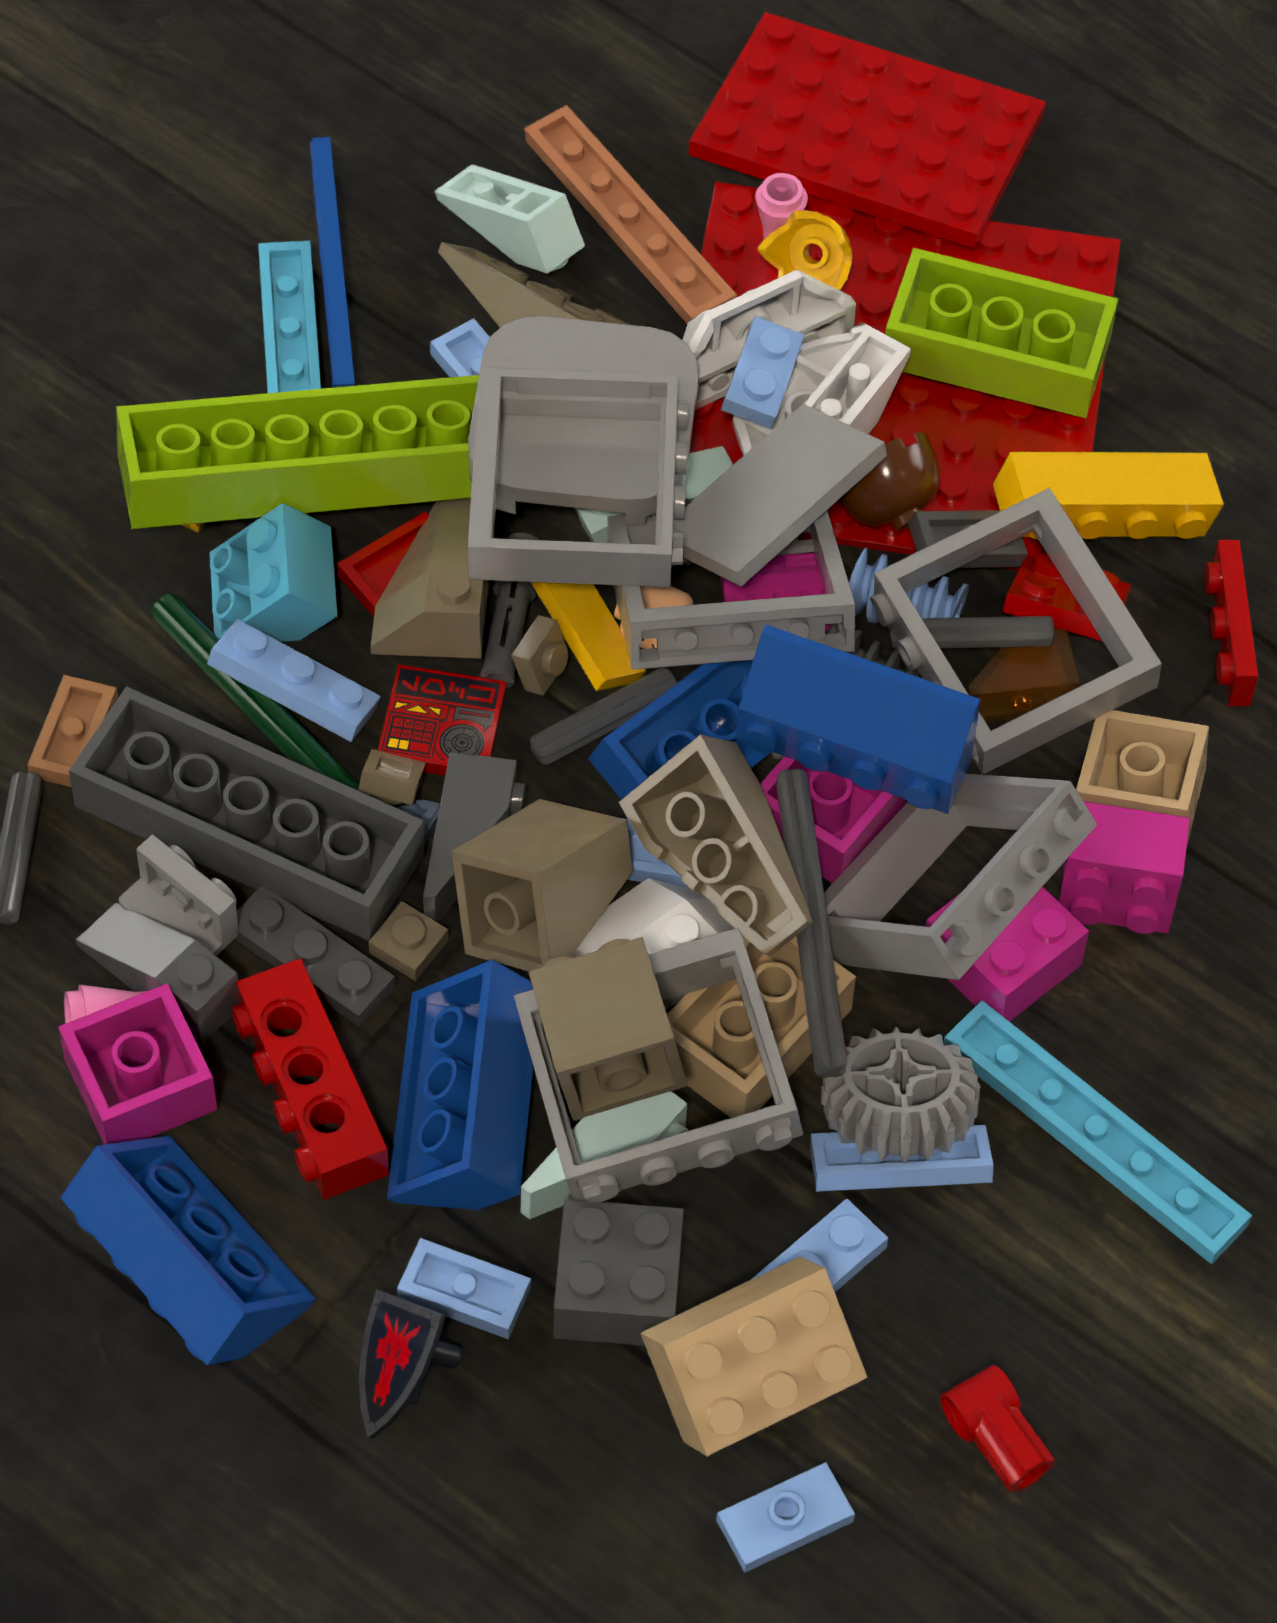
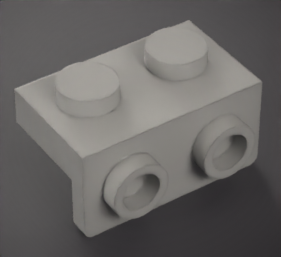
M153 834L136 849L140 879L119 897V905L196 940L217 956L238 936L237 901L230 888L217 878L209 880L195 869L193 861L181 848L176 845L168 847Z

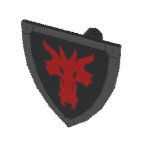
M377 1289L366 1324L359 1369L360 1406L367 1437L370 1439L375 1438L390 1426L408 1404H417L430 1364L454 1369L461 1360V1349L458 1345L439 1341L445 1315Z

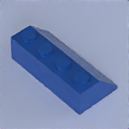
M766 624L761 633L738 708L737 740L747 743L757 751L764 753L774 752L799 761L810 770L827 771L850 779L864 789L881 790L901 797L915 807L921 809L932 808L948 814L972 761L980 699Z
M753 660L702 664L606 736L590 755L589 761L621 800L699 735L736 742L752 769L772 753L757 751L747 743L737 740L738 708Z
M494 960L412 992L387 1199L394 1203L480 1210L520 1195L534 1069L513 995L533 990L531 981Z
M171 1136L96 1146L60 1197L75 1214L78 1225L97 1239L111 1255L114 1266L132 1279L148 1298L150 1307L158 1315L167 1319L185 1340V1345L189 1352L202 1360L207 1366L244 1358L308 1310L316 1300Z

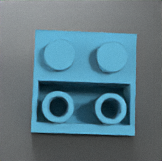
M282 503L210 552L214 635L219 640L237 619L280 642L302 640L337 617L330 526Z

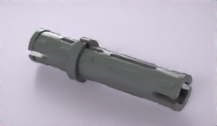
M514 533L508 536V539L539 540L537 537L527 533ZM495 580L493 590L497 595L480 677L507 681L506 688L512 687L515 682L516 666L511 654L523 638L528 605L535 599L537 593L531 582L517 581L514 598L516 581ZM507 623H509L506 643L503 646Z

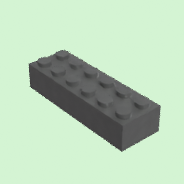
M127 686L69 770L75 807L145 839H148L153 834L168 847L176 845L181 848L191 860L256 890L261 886L272 891L296 908L367 941H370L379 930L425 856L424 820Z

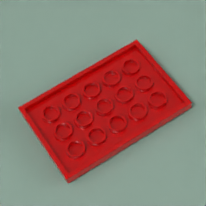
M765 12L691 137L689 156L763 180L776 173H787L799 179L809 195L975 249L1044 117L1046 101Z

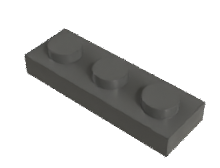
M260 886L236 911L238 936L235 940L273 967L301 958L319 999L357 1026H360L395 988V976L272 891Z

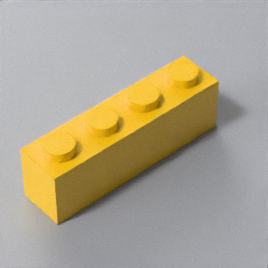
M1010 452L993 483L1001 511L1050 488L1079 535L1084 539L1098 537H1131L1133 539L1180 537L1191 539L1205 536L1224 505L1207 453ZM1033 531L1021 536L1038 539Z

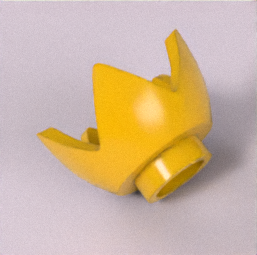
M801 210L792 212L788 217L787 223L771 232L758 246V251L765 260L778 269V278L798 269L840 290L846 282L851 268L852 248L849 237L837 222L818 212ZM811 243L821 247L823 252L821 261H816L809 255Z

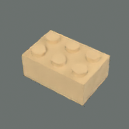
M742 935L788 1079L812 1053L797 936L773 955L768 956L764 955ZM833 960L842 1021L852 1009L856 976ZM736 979L687 993L667 1016L688 1086L730 1118L760 1110L772 1097V1093Z
M802 1257L791 1260L640 1333L683 1442L706 1456L868 1378L825 1267Z

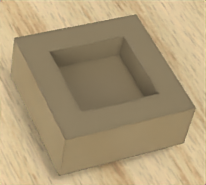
M538 615L511 656L525 691L544 696L554 679L564 671L570 654L557 620Z
M371 749L362 771L358 791L370 794L373 798L390 805L401 803L413 805L422 782L426 763Z
M401 901L370 939L369 953L416 981L449 941L448 929Z

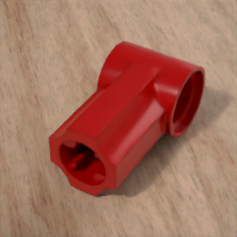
M991 1365L940 1396L942 1410L953 1430L964 1441L970 1442L973 1440L1009 1493L1028 1488L1053 1467L1055 1459L1020 1412L1021 1404L1016 1390L1009 1378L997 1366Z

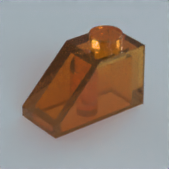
M1054 629L1055 639L1051 646L1000 648L968 688V695L980 699L979 713L985 722L1016 719L1079 687L1080 682L1067 631Z

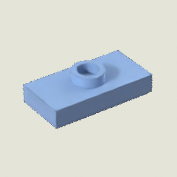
M825 1462L718 1512L716 1521L744 1573L854 1522L855 1513Z

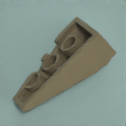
M441 242L438 250L439 254L499 327L516 319L532 316H550L631 325L600 308H596L593 311L582 305L569 302L572 295L558 288L553 289L535 281H527L528 274L474 248Z
M471 498L435 502L428 514L429 518L421 526L375 606L371 654L481 659L489 580L468 579V534Z
M699 735L619 801L644 848L656 859L665 861L681 876L680 880L692 891L701 893L719 909V915L734 928L739 927L741 934L764 955H773L813 923L763 788L736 742Z

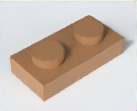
M64 675L28 762V772L38 774L44 781L71 787L69 770L117 701V687Z

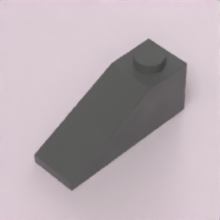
M455 752L449 753L423 895L424 915L437 923L458 899L451 851L524 808L526 783L517 782V760Z
M118 903L112 905L76 939V944L79 948L134 992L149 991L168 983L194 1039L201 1045L232 1016L231 1006L238 1004L236 989L238 976L233 969L196 940L135 911H129Z

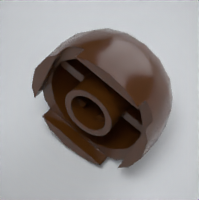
M914 433L918 443L905 447L901 437L885 443L887 457L838 499L848 515L860 524L875 528L891 524L895 532H901L909 528L908 523L915 511H921L935 499L940 487L941 468L927 433Z

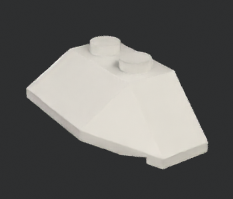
M797 269L761 287L749 290L718 307L699 314L695 319L688 322L683 341L688 344L696 356L698 364V399L695 410L726 396L746 336L755 316L804 334L802 342L804 344L826 336L842 334L854 327L856 302L851 296Z
M867 324L852 328L850 333L830 335L801 344L772 428L763 427L738 416L733 417L732 425L743 456L802 404L808 405L869 434L882 415L910 357L911 348Z
M647 878L608 905L571 957L575 958L598 951L602 945L612 940L628 939L631 941L641 937L644 939L649 955L735 928L719 915V909L701 893L692 891L687 887ZM686 994L664 1000L665 1010L680 1001Z

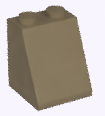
M539 799L452 850L465 954L489 961L494 960L500 964L526 971L539 969L544 963L556 957L572 956L633 872L627 820Z
M643 937L631 941L628 939L612 940L602 945L598 951L575 958L571 956L556 957L544 963L541 968L529 971L556 1074L573 1121L688 1086Z

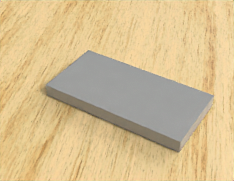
M802 404L685 507L684 520L673 519V531L684 532L683 557L739 586L744 585L887 457L884 441L808 405Z

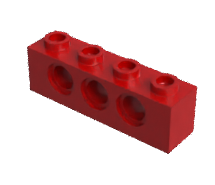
M299 958L236 981L238 1004L231 1006V1014L235 1026L242 1039L251 1037L257 1049L256 1053L251 1054L255 1071L262 1086L265 1087L272 1084L279 1100L272 1102L273 1109L283 1134L286 1135L293 1132L300 1146L299 1149L294 1150V1156L305 1183L315 1180L323 1200L389 1176L388 1149L302 959ZM285 1028L297 1031L288 1037L274 1035L276 1031ZM307 1075L318 1078L316 1082L308 1085L294 1082L299 1077ZM326 1123L340 1126L337 1131L332 1133H322L316 1130L318 1126Z

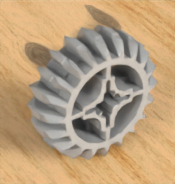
M897 1026L889 1034H882L872 1028L868 1039L852 1036L849 1046L845 1047L847 1057L845 1074L840 1077L823 1078L821 1104L824 1105V1113H826L825 1117L828 1120L829 1129L839 1133L841 1143L849 1144L855 1142L859 1155L871 1150L877 1151L881 1161L888 1155H897L906 1163L910 1155L916 1154L929 1161L934 1149L949 1153L954 1141H965L966 1133L969 1127L974 1126V1120L978 1115L980 1084L977 1083L978 1075L975 1074V1070L972 1067V1059L961 1055L959 1045L945 1046L941 1034L930 1038L923 1037L920 1028H917L912 1034L901 1033Z

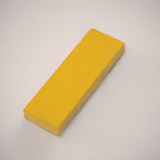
M531 582L552 619L557 620L563 637L596 691L631 684L644 675L645 669L631 670L626 642L620 634V627L594 584Z

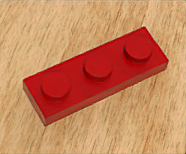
M1218 540L1213 562H1206L1204 566L1205 593L1214 594L1215 607H1211L1210 634L1212 639H1220L1221 652H1218L1216 656V680L1218 685H1226L1228 706H1250L1258 679V670L1240 540Z

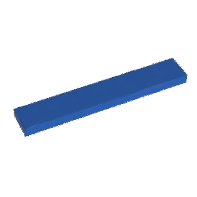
M330 137L312 138V142H310L311 168L332 387L355 386Z

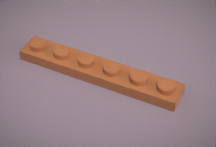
M567 105L524 128L526 142L687 324L702 312L737 298V294Z

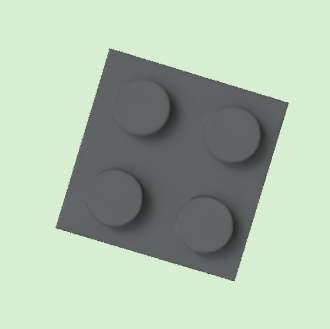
M564 1199L554 1301L553 1339L645 1346L640 1333L674 1317L676 1313L684 1209L607 1202L591 1203L582 1200Z

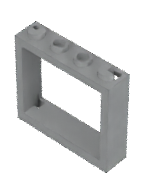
M480 367L468 534V579L670 587L671 565H683L684 532L673 531V519L684 520L685 486H674L675 474L686 475L687 441H676V430H687L688 400H678V374ZM501 415L660 420L655 545L494 538Z
M1050 488L874 573V596L870 597V600L878 612L877 619L883 627L891 625L899 638L897 648L906 667L910 671L918 669L923 679L968 694L906 593L1033 531L1118 664V668L992 731L981 714L978 713L972 759L982 775L1158 687L1162 663Z
M827 510L802 532H810L812 540L798 541L797 536L777 554L814 552L826 594L645 609L640 586L613 585L631 670L753 660L761 633L766 624L844 652H854L855 602ZM656 513L646 517V525L625 526V515L607 516L608 543L655 545ZM683 557V562H692ZM835 623L838 633L825 634V624ZM656 638L657 648L640 649L639 645H642V639Z
M966 774L948 814L932 808L921 809L907 802L824 892L833 960L840 965L959 980L1097 826L1096 821L1071 781ZM966 826L1017 830L931 927L880 922ZM949 928L953 935L944 944L940 936Z
M739 927L649 954V958L663 1001L736 979L775 1105L605 1157L581 1163L546 1041V1034L534 990L513 995L565 1179L573 1200L591 1203L603 1202L616 1196L620 1190L640 1184H663L673 1179L677 1173L700 1166L704 1168L719 1167L730 1162L736 1155L756 1149L764 1151L775 1150L787 1145L792 1138L803 1135L798 1110Z

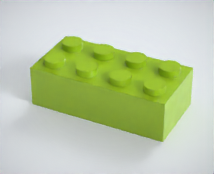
M913 248L886 326L885 335L911 348L910 357L902 372L1086 418L1111 339L1118 299Z

